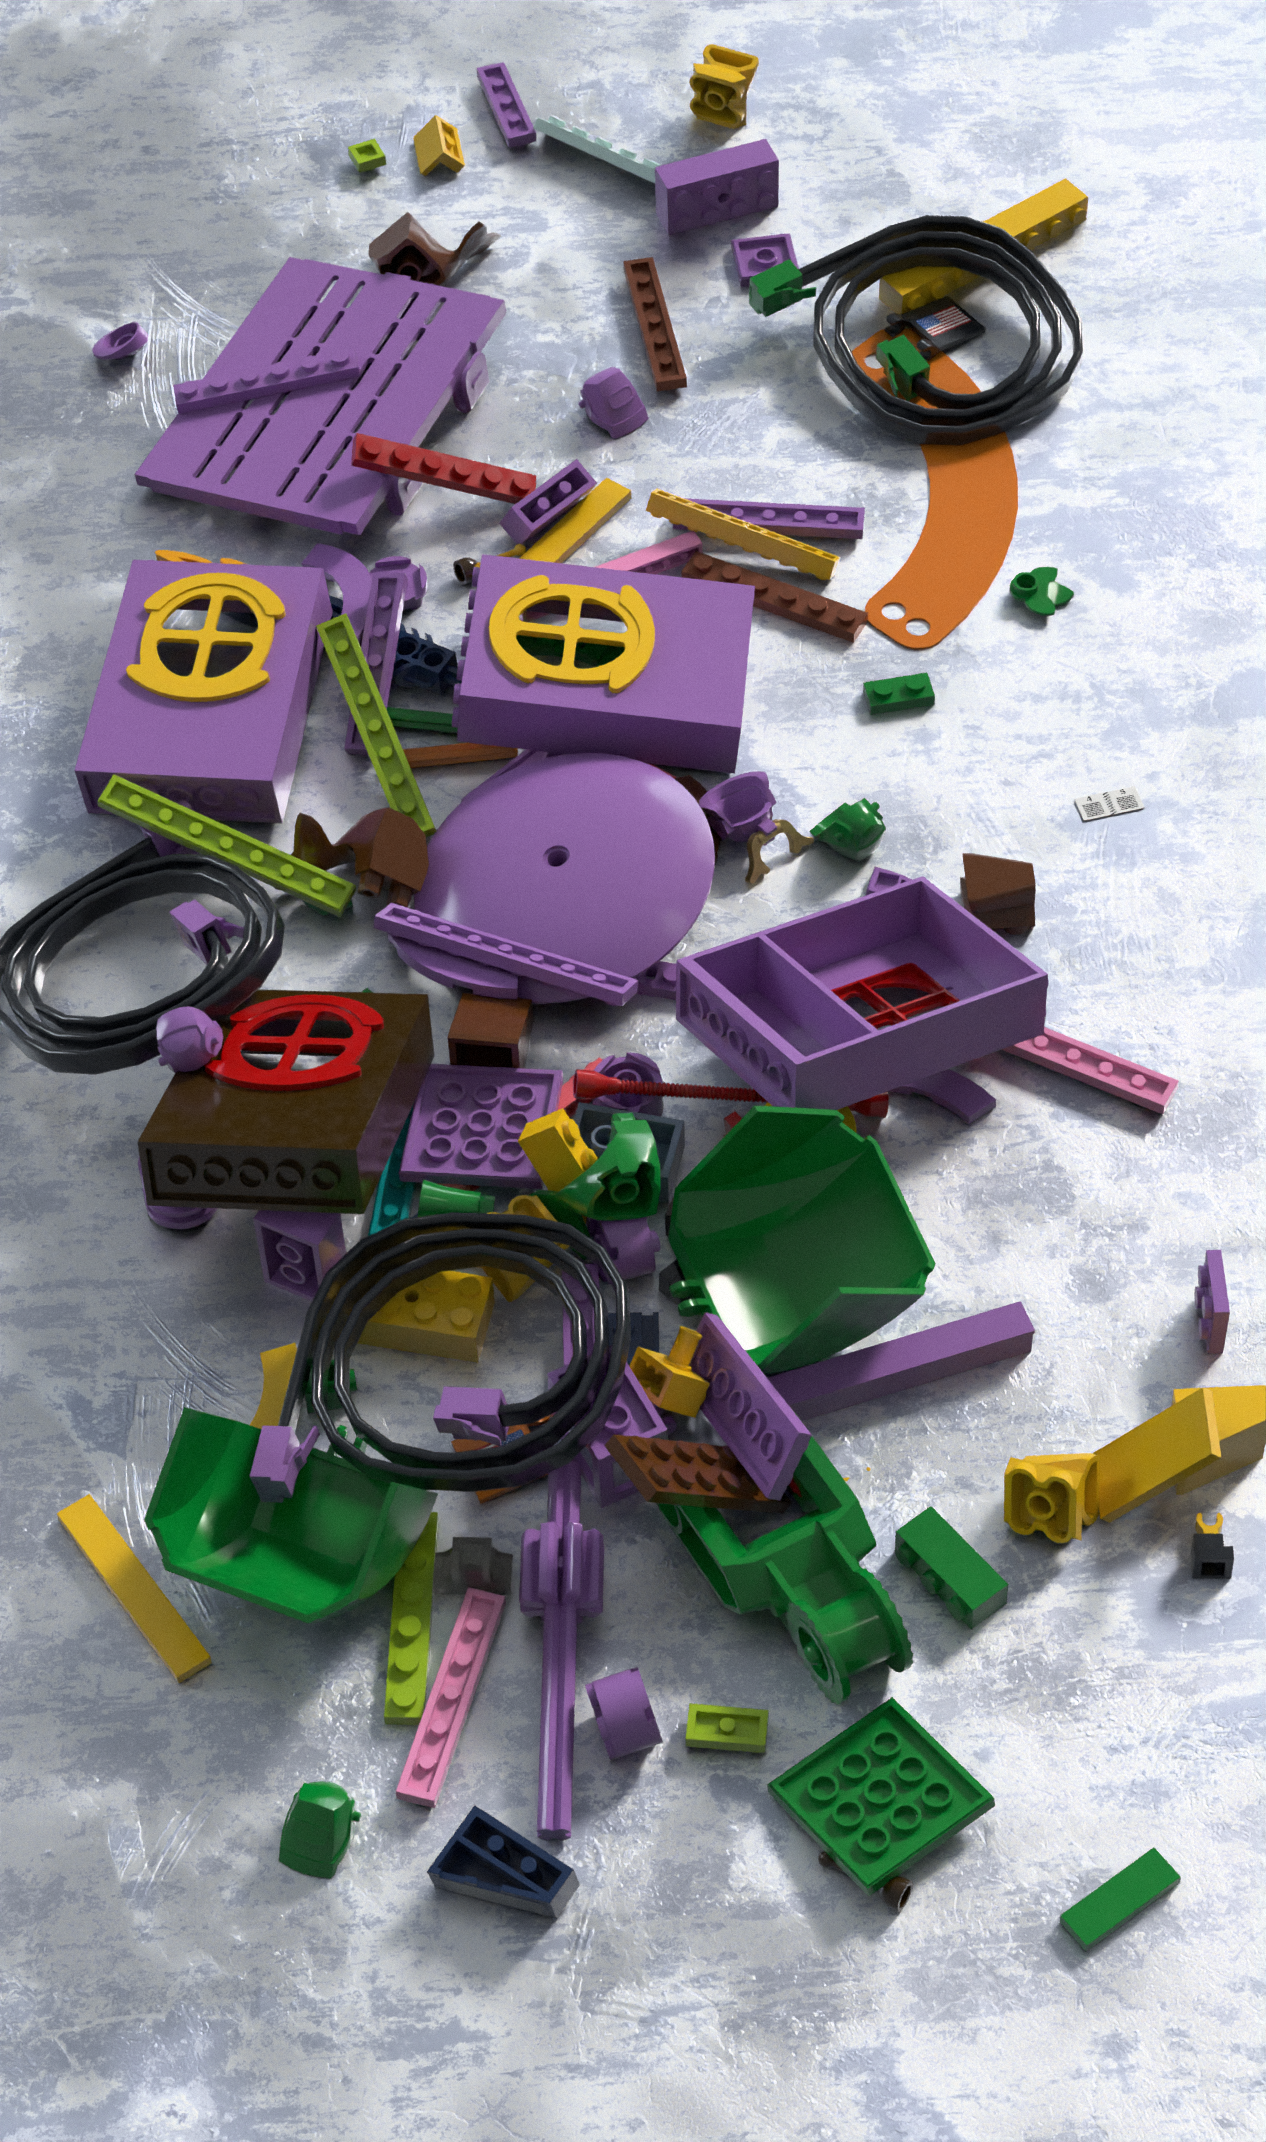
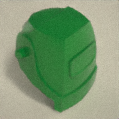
M863 798L851 806L846 802L843 803L809 832L817 840L826 843L839 854L860 861L870 856L878 848L884 838L886 827L882 821L883 816L877 811L880 805L877 802L870 804L866 798Z
M325 1781L304 1783L299 1791L294 1794L293 1802L284 1822L279 1848V1862L302 1874L332 1878L336 1874L337 1866L351 1846L355 1832V1822H359L362 1816L360 1812L355 1811V1799L349 1797L346 1790L336 1783Z

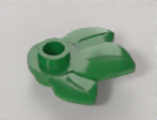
M1037 567L1031 572L1019 573L1010 582L1009 586L1010 595L1014 599L1024 602L1028 610L1041 616L1054 615L1055 607L1069 602L1073 598L1074 592L1055 581L1058 569L1055 567Z

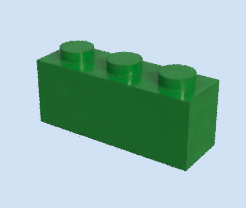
M932 1506L896 1531L894 1552L899 1562L906 1568L911 1567L920 1576L921 1583L925 1589L933 1595L937 1594L946 1603L947 1610L957 1621L962 1620L972 1630L1007 1604L1009 1584Z

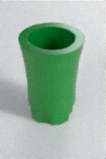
M423 1180L418 1217L445 1213L486 1214L494 1212L495 1196H481V1192L452 1188Z

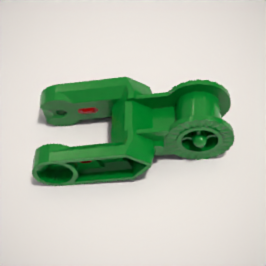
M811 1436L808 1448L803 1453L793 1473L792 1480L787 1486L806 1515L745 1545L741 1544L717 1508L656 1503L667 1524L726 1609L737 1614L770 1609L775 1617L780 1618L791 1634L792 1641L797 1646V1653L803 1659L804 1667L810 1672L811 1679L817 1683L818 1689L824 1692L825 1697L830 1699L831 1703L838 1705L847 1701L851 1695L849 1678L882 1661L898 1673L912 1667L911 1665L914 1662L912 1660L913 1652L911 1651L912 1643L908 1639V1631L903 1626L902 1617L897 1613L896 1605L890 1600L888 1592L882 1588L881 1582L875 1579L874 1574L868 1572L867 1569H863L859 1564L876 1547V1541L858 1498L813 1436Z

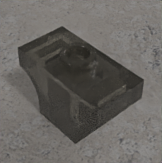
M453 1537L451 1549L444 1552H435L434 1594L465 1595L469 1587L498 1595L511 1596L513 1554L503 1553L495 1549L492 1544V1538Z

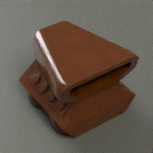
M962 853L965 877H960L962 907L992 931L1004 929L1009 934L1021 935L1026 933L1030 927H1035L1036 883L1033 863L975 853Z

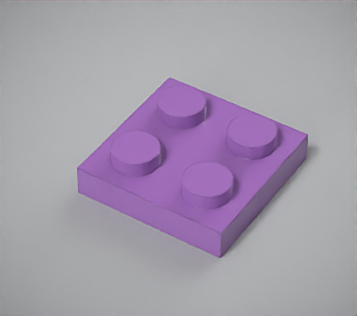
M1206 1250L1204 1265H1198L1199 1286H1195L1194 1290L1196 1309L1202 1308L1203 1317H1199L1200 1340L1206 1339L1208 1354H1223L1230 1308L1222 1251Z

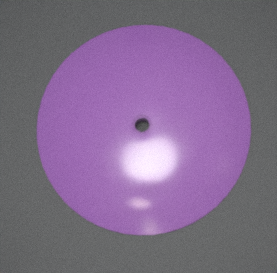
M577 753L548 757L527 763L492 779L469 795L447 816L427 845L429 866L421 891L414 894V909L634 979L668 955L696 922L704 908L713 881L715 867L714 841L709 823L695 798L683 785L660 769L639 760L605 753ZM458 956L465 960L480 964L477 960H473L464 956ZM519 976L518 997L532 999L534 1004L561 1003L590 997L576 995L571 990L559 986L544 985L540 980L527 976Z

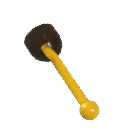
M517 544L514 546V549L496 556H522L526 552V547L523 544ZM470 557L454 561L453 569L459 583L462 585L471 583L474 567H480L481 562H477Z

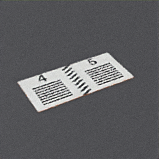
M1135 786L1074 799L1084 821L1145 808Z

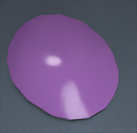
M136 321L131 322L104 335L93 346L92 352L96 358L102 360L128 358L143 349L149 336Z

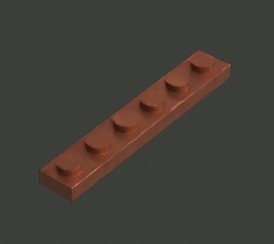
M653 257L623 261L624 274L656 391L687 387V377Z
M695 551L681 571V577L755 586L754 607L853 643L868 623L867 612Z

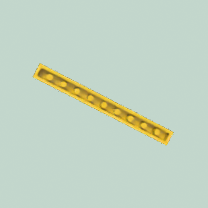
M658 488L650 494L646 511L656 518L663 517L669 519V522L672 524L685 525L687 529L694 532L701 531L706 533V536L709 538L722 539L724 543L731 546L738 545L746 552L759 553L761 557L768 560L775 559L783 566L789 567L791 565L798 568L797 570L802 573L815 574L820 580H830L835 575L840 560L839 556Z

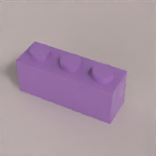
M576 459L512 506L499 524L516 544H525L583 500L597 482Z

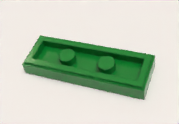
M1153 1847L1062 1913L1059 1922L1087 1952L1180 1883L1181 1876Z

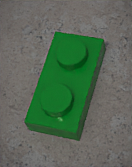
M927 672L863 682V693L870 715L935 705V694Z

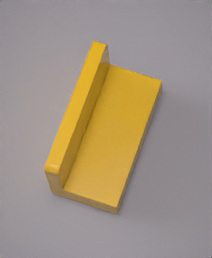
M435 115L413 137L419 170L422 175L427 176L439 163L444 164L456 173L465 166L457 128L439 116Z

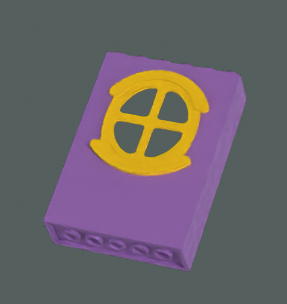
M482 554L480 567H474L472 586L477 587V589L470 590L468 609L473 610V613H466L464 633H469V637L463 636L461 644V656L466 658L458 662L457 680H462V683L455 684L453 704H458L459 708H453L452 727L458 728L457 741L562 754L605 753L628 757L648 764L735 773L742 726L755 586ZM524 611L566 615L568 616V622L564 626L523 622L519 617ZM580 617L624 622L627 631L625 633L583 629L579 626ZM523 635L564 640L562 663L558 666H552L537 660L519 645L516 636ZM578 642L625 648L618 658L605 665L587 669H579L574 666L575 650Z
M132 560L74 770L87 813L113 814L98 807L97 801L112 776L116 775L173 802L178 803L184 799L193 807L195 812L213 820L283 824L324 650V644L316 626L331 620L333 612L323 568ZM176 610L208 611L204 627L201 630L162 628L166 620ZM221 612L254 613L258 621V629L254 633L219 632L216 630ZM160 642L199 644L193 670L189 676L176 675L164 666L157 652V646ZM212 646H253L247 658L233 670L218 677L208 678L204 676Z

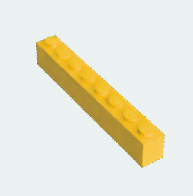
M1065 178L983 222L1004 229L1025 247L1032 250L1087 220L1088 196ZM917 266L880 278L879 300L894 313L904 314L938 300L980 276L956 267Z

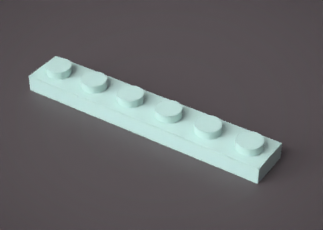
M550 116L548 120L537 117L534 129L655 183V167L660 166V164L644 158L642 163L635 159L636 153L624 148H620L619 152L611 149L613 143L599 137L595 141L588 138L589 132L573 126L571 131L564 127L565 121Z

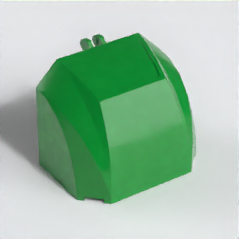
M754 1105L675 1187L668 1240L686 1281L674 1283L670 1286L669 1291L672 1297L683 1299L692 1294L694 1299L678 1304L677 1309L682 1317H693L700 1313L702 1317L704 1313L718 1315L763 1374L783 1372L814 1363L840 1352L871 1335L895 1319L924 1295L926 1291L924 1285L936 1264L878 1142L870 1135L862 1138L842 1122L845 1116L837 1110Z
M184 1407L144 1518L148 1530L152 1531L163 1557L161 1561L166 1571L305 1623L315 1624L337 1618L360 1606L383 1588L400 1570L427 1524L438 1493L399 1483H387L370 1479L345 1459L339 1457L330 1444L327 1452L314 1447L311 1449L306 1458V1464L298 1473L292 1498H284L283 1503L262 1502L250 1478L262 1429L230 1418ZM340 1425L337 1431L347 1440V1427ZM356 1437L353 1445L365 1453L367 1444Z

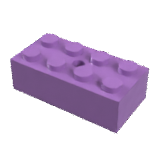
M762 139L655 167L656 214L667 234L672 235L779 207V160L767 139Z

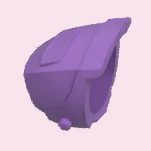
M610 367L592 375L584 382L583 388L580 390L582 400L579 402L580 408H585L588 418L596 425L608 430L612 438L616 439L636 430L649 419L646 408L635 388L619 368Z
M180 1007L163 1014L157 1021L158 1050L162 1056L158 1059L160 1066L167 1065L174 1073L198 1070L207 1064L211 1058L215 1057L222 1047V1028L216 1021H212L203 1011L197 1008Z

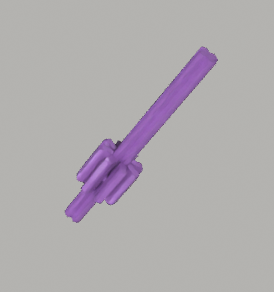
M574 1460L549 1473L547 1523H541L540 1530L530 1528L521 1535L520 1611L529 1618L541 1616V1622L544 1623L537 1837L547 1841L553 1838L561 1841L571 1838L577 1624L583 1623L584 1616L596 1618L603 1611L604 1536L596 1529L583 1531V1524H580L581 1464Z

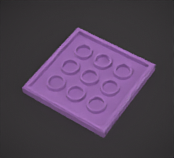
M431 1064L414 1102L399 1170L400 1181L423 1183V1180L440 1184L543 1189L544 1182L518 1143V1139L526 1123L558 1110L564 1080L563 1070Z

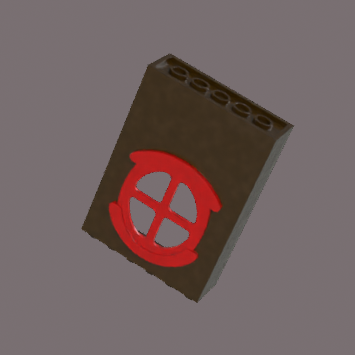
M259 989L231 1013L217 1022L223 1030L222 1047L218 1054L198 1070L178 1071L174 1074L137 1141L147 1206L364 1214L435 1056L428 994ZM241 1053L283 1056L275 1069L263 1070L246 1062ZM298 1055L338 1056L330 1062L303 1071L291 1070Z

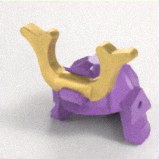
M763 771L748 772L725 780L706 792L699 800V806L711 815L707 818L708 823L723 840L729 837L734 841L747 842L749 870L745 877L747 883H754L761 874H768L770 872L769 867L761 859L760 851L763 845L765 846L773 841L779 833H784L788 838L789 851L791 853H799L802 846L814 843V838L801 835L790 822L781 819L772 821V807L777 802L769 789L768 776Z

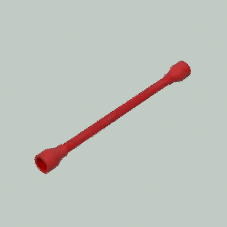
M576 1069L573 1081V1096L580 1099H595L605 1095L624 1094L625 1092V1094L630 1093V1095L634 1093L635 1095L643 1094L646 1096L648 1094V1096H656L657 1094V1096L661 1095L662 1097L666 1095V1097L675 1096L676 1098H683L684 1096V1098H707V1100L711 1098L712 1100L720 1099L721 1101L725 1099V1101L738 1100L741 1102L743 1100V1102L752 1101L753 1103L768 1102L751 1088L747 1090V1088L743 1089L742 1087L739 1089L738 1087H730L729 1089V1087L724 1086L720 1088V1086L711 1087L710 1085H703L702 1087V1085L697 1086L696 1084L693 1086L692 1084L679 1085V1083H676L675 1085L674 1083L666 1084L665 1082L662 1084L661 1082H653L652 1084L651 1081H645L644 1083L643 1081L634 1082L633 1080L620 1081L617 1077H607L594 1070ZM888 1091L847 1107L850 1111H855L866 1117L886 1118L889 1106Z

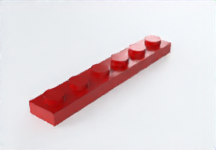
M356 433L353 438L351 466L512 504L518 503L536 489L537 475Z

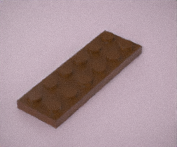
M615 1434L604 1445L648 1503L784 1514L792 1504L785 1493H783L780 1501L768 1499L727 1445L719 1446L706 1443L684 1442L681 1440L672 1441L660 1438L653 1439Z

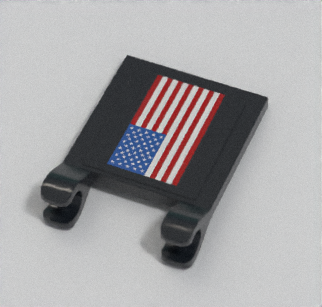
M945 296L904 314H889L886 317V321L890 326L885 327L884 331L890 336L895 337L907 326L910 327L923 339L917 343L916 347L921 351V356L928 362L938 352L984 334L986 328L953 299Z

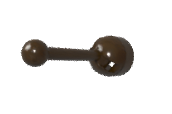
M825 1851L819 1854L818 1861L821 1866H832L843 1871ZM902 1876L894 1877L878 1890V1895L887 1907L900 1912L910 1898L913 1882Z

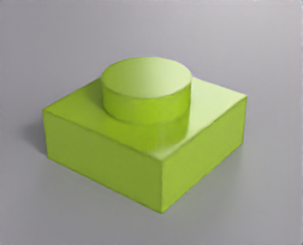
M375 139L348 147L349 157L359 173L386 165V155Z

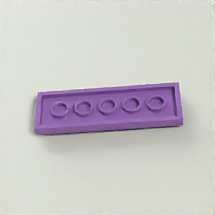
M704 1313L696 1332L702 1335V1338L699 1340L689 1364L693 1372L710 1383L706 1391V1398L699 1409L768 1499L780 1501L786 1487L792 1480L793 1473L803 1453L808 1448L812 1434L718 1315Z

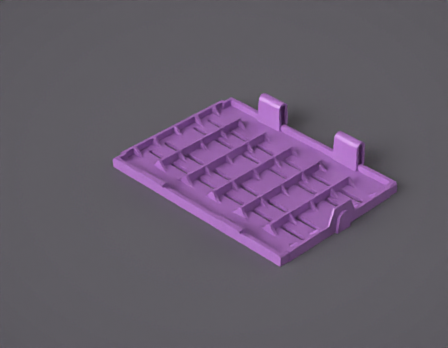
M289 257L203 379L243 371L249 368L272 365L279 360L283 353H285V356L280 362L354 347L360 376L364 370L367 372L352 391L350 390L359 377L255 398L247 409L244 408L250 400L177 414L134 474L137 485L149 487L152 489V492L341 535L344 532L361 535L384 498L387 508L391 513L399 516L403 515L423 482L351 466L353 438L356 433L419 447L451 397H453L454 405L460 412L469 413L489 383L486 357L481 351L506 315L505 301L488 295L413 281L409 276L389 272L383 275L308 259L303 260ZM333 281H336V283L334 284V286L332 287V289L329 291V293L327 294V296L325 297V299H324L322 302L319 303V301L321 300V298L323 297V295L326 293V291L328 290V288L330 287V285L333 283ZM361 286H363V288L361 289L357 297L354 299L350 307L346 308V306L353 298L357 290ZM444 302L443 306L436 314L432 322L426 325L432 317V315L434 314V312L436 311V309L438 308V306L440 305V303ZM406 311L407 313L404 318L399 319L403 312ZM307 318H309L310 320L308 321L304 329L301 331L299 336L294 338L300 330V328L302 327V325L307 320ZM337 324L327 340L321 343L332 326ZM388 335H391V337L384 345L380 353L376 354V352L378 351ZM415 340L418 341L407 359L403 360ZM394 376L383 395L378 396L390 377ZM284 395H288L277 412L271 415ZM339 406H341L342 409L337 414L329 427H326V425L331 420ZM369 412L370 414L368 415V417L366 418L358 432L353 433L359 425V423L361 422V420L363 419V417L365 416V414ZM232 425H236L224 443L218 446ZM259 431H263L250 451L246 452ZM318 443L305 463L301 464L313 444ZM345 449L333 469L328 470L340 451ZM206 462H210L201 476L196 478ZM234 467L237 468L230 480L223 484ZM293 480L284 494L278 497L288 481ZM320 486L312 500L306 503L315 488Z

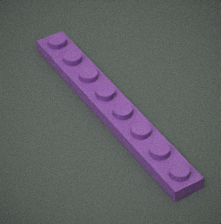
M390 903L374 917V928L385 931L390 936L404 937L416 941L421 946L435 947L445 950L453 956H464L477 960L484 966H496L508 970L516 976L540 980L544 985L559 986L571 990L576 995L590 996L603 1000L608 1005L623 1006L638 990L637 979L394 903Z

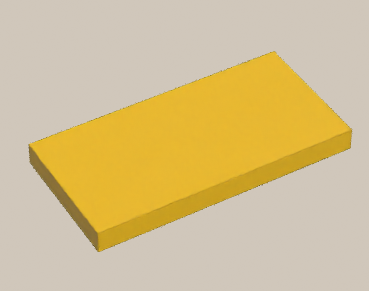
M1202 1387L1093 1452V1454L1100 1456V1519L1110 1523L1221 1459L1212 1391Z

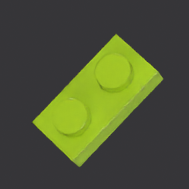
M689 1703L685 1738L686 1747L765 1753L769 1710Z

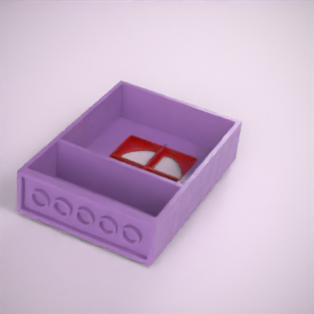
M922 876L678 959L676 963V1020L772 1106L838 1110L1044 1034L1049 980L1048 974ZM901 987L925 991L930 995L893 1007L873 990ZM852 997H859L878 1013L863 1018L847 1005L845 1001ZM944 1006L942 1008L914 1017L912 1019H907L911 1016L923 1013L936 1007ZM887 1025H891V1026L886 1027V1028H884V1029L877 1030L878 1028H881V1027H884V1026H887Z

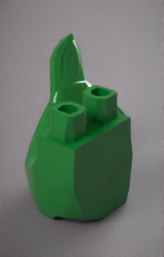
M632 1113L613 1114L609 1144L600 1158L588 1170L560 1191L537 1190L528 1196L536 1195L557 1222L570 1224L589 1238L591 1237L582 1216L610 1221L636 1219L656 1214L661 1190L660 1163L655 1139L647 1121L636 1120ZM570 1246V1248H571L581 1259H583V1260L588 1259L587 1257H585L584 1255H582L581 1253H579L578 1251H576L575 1249H573V1248Z

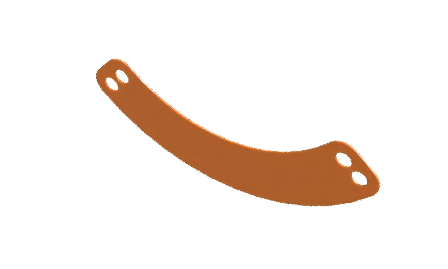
M884 328L852 351L855 360L866 375L892 396L895 395L890 383H888L887 376L884 374V368L868 367L865 364V359L870 355L876 354L877 344L885 340H893L903 334L920 353L921 351L916 345L923 339L908 328H905L895 337L886 333ZM943 351L938 352L927 362L930 365L929 382L935 387L957 394H976L982 392L968 374ZM898 391V398L906 400ZM920 396L909 400V402L926 408H937L929 405ZM1005 432L964 445L920 444L927 463L930 481V503L926 523L918 543L905 564L884 587L868 600L865 606L869 624L903 647L922 650L939 644L973 611L986 595L1003 566L1013 539L1018 512V477L1013 451ZM889 604H899L905 608L906 613L902 618L893 620L886 618L882 614V609ZM912 620H923L929 624L930 630L924 635H912L907 631L906 625Z

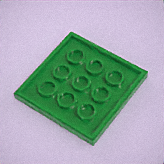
M893 1697L767 1784L768 1793L868 1897L881 1889L889 1880L899 1876L995 1806V1798Z

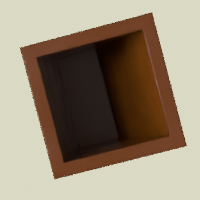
M463 993L447 1037L450 1065L525 1068L534 1022L532 999L517 997V999H503Z

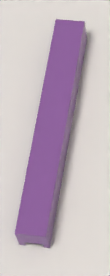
M1019 1301L774 1375L767 1379L800 1420L805 1421L1031 1352L1035 1329L1022 1302Z

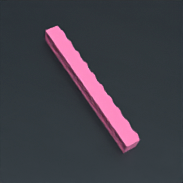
M690 531L596 567L658 574L688 563L695 551L703 553L702 541L694 531ZM524 611L519 618L523 622H530L549 615V613Z

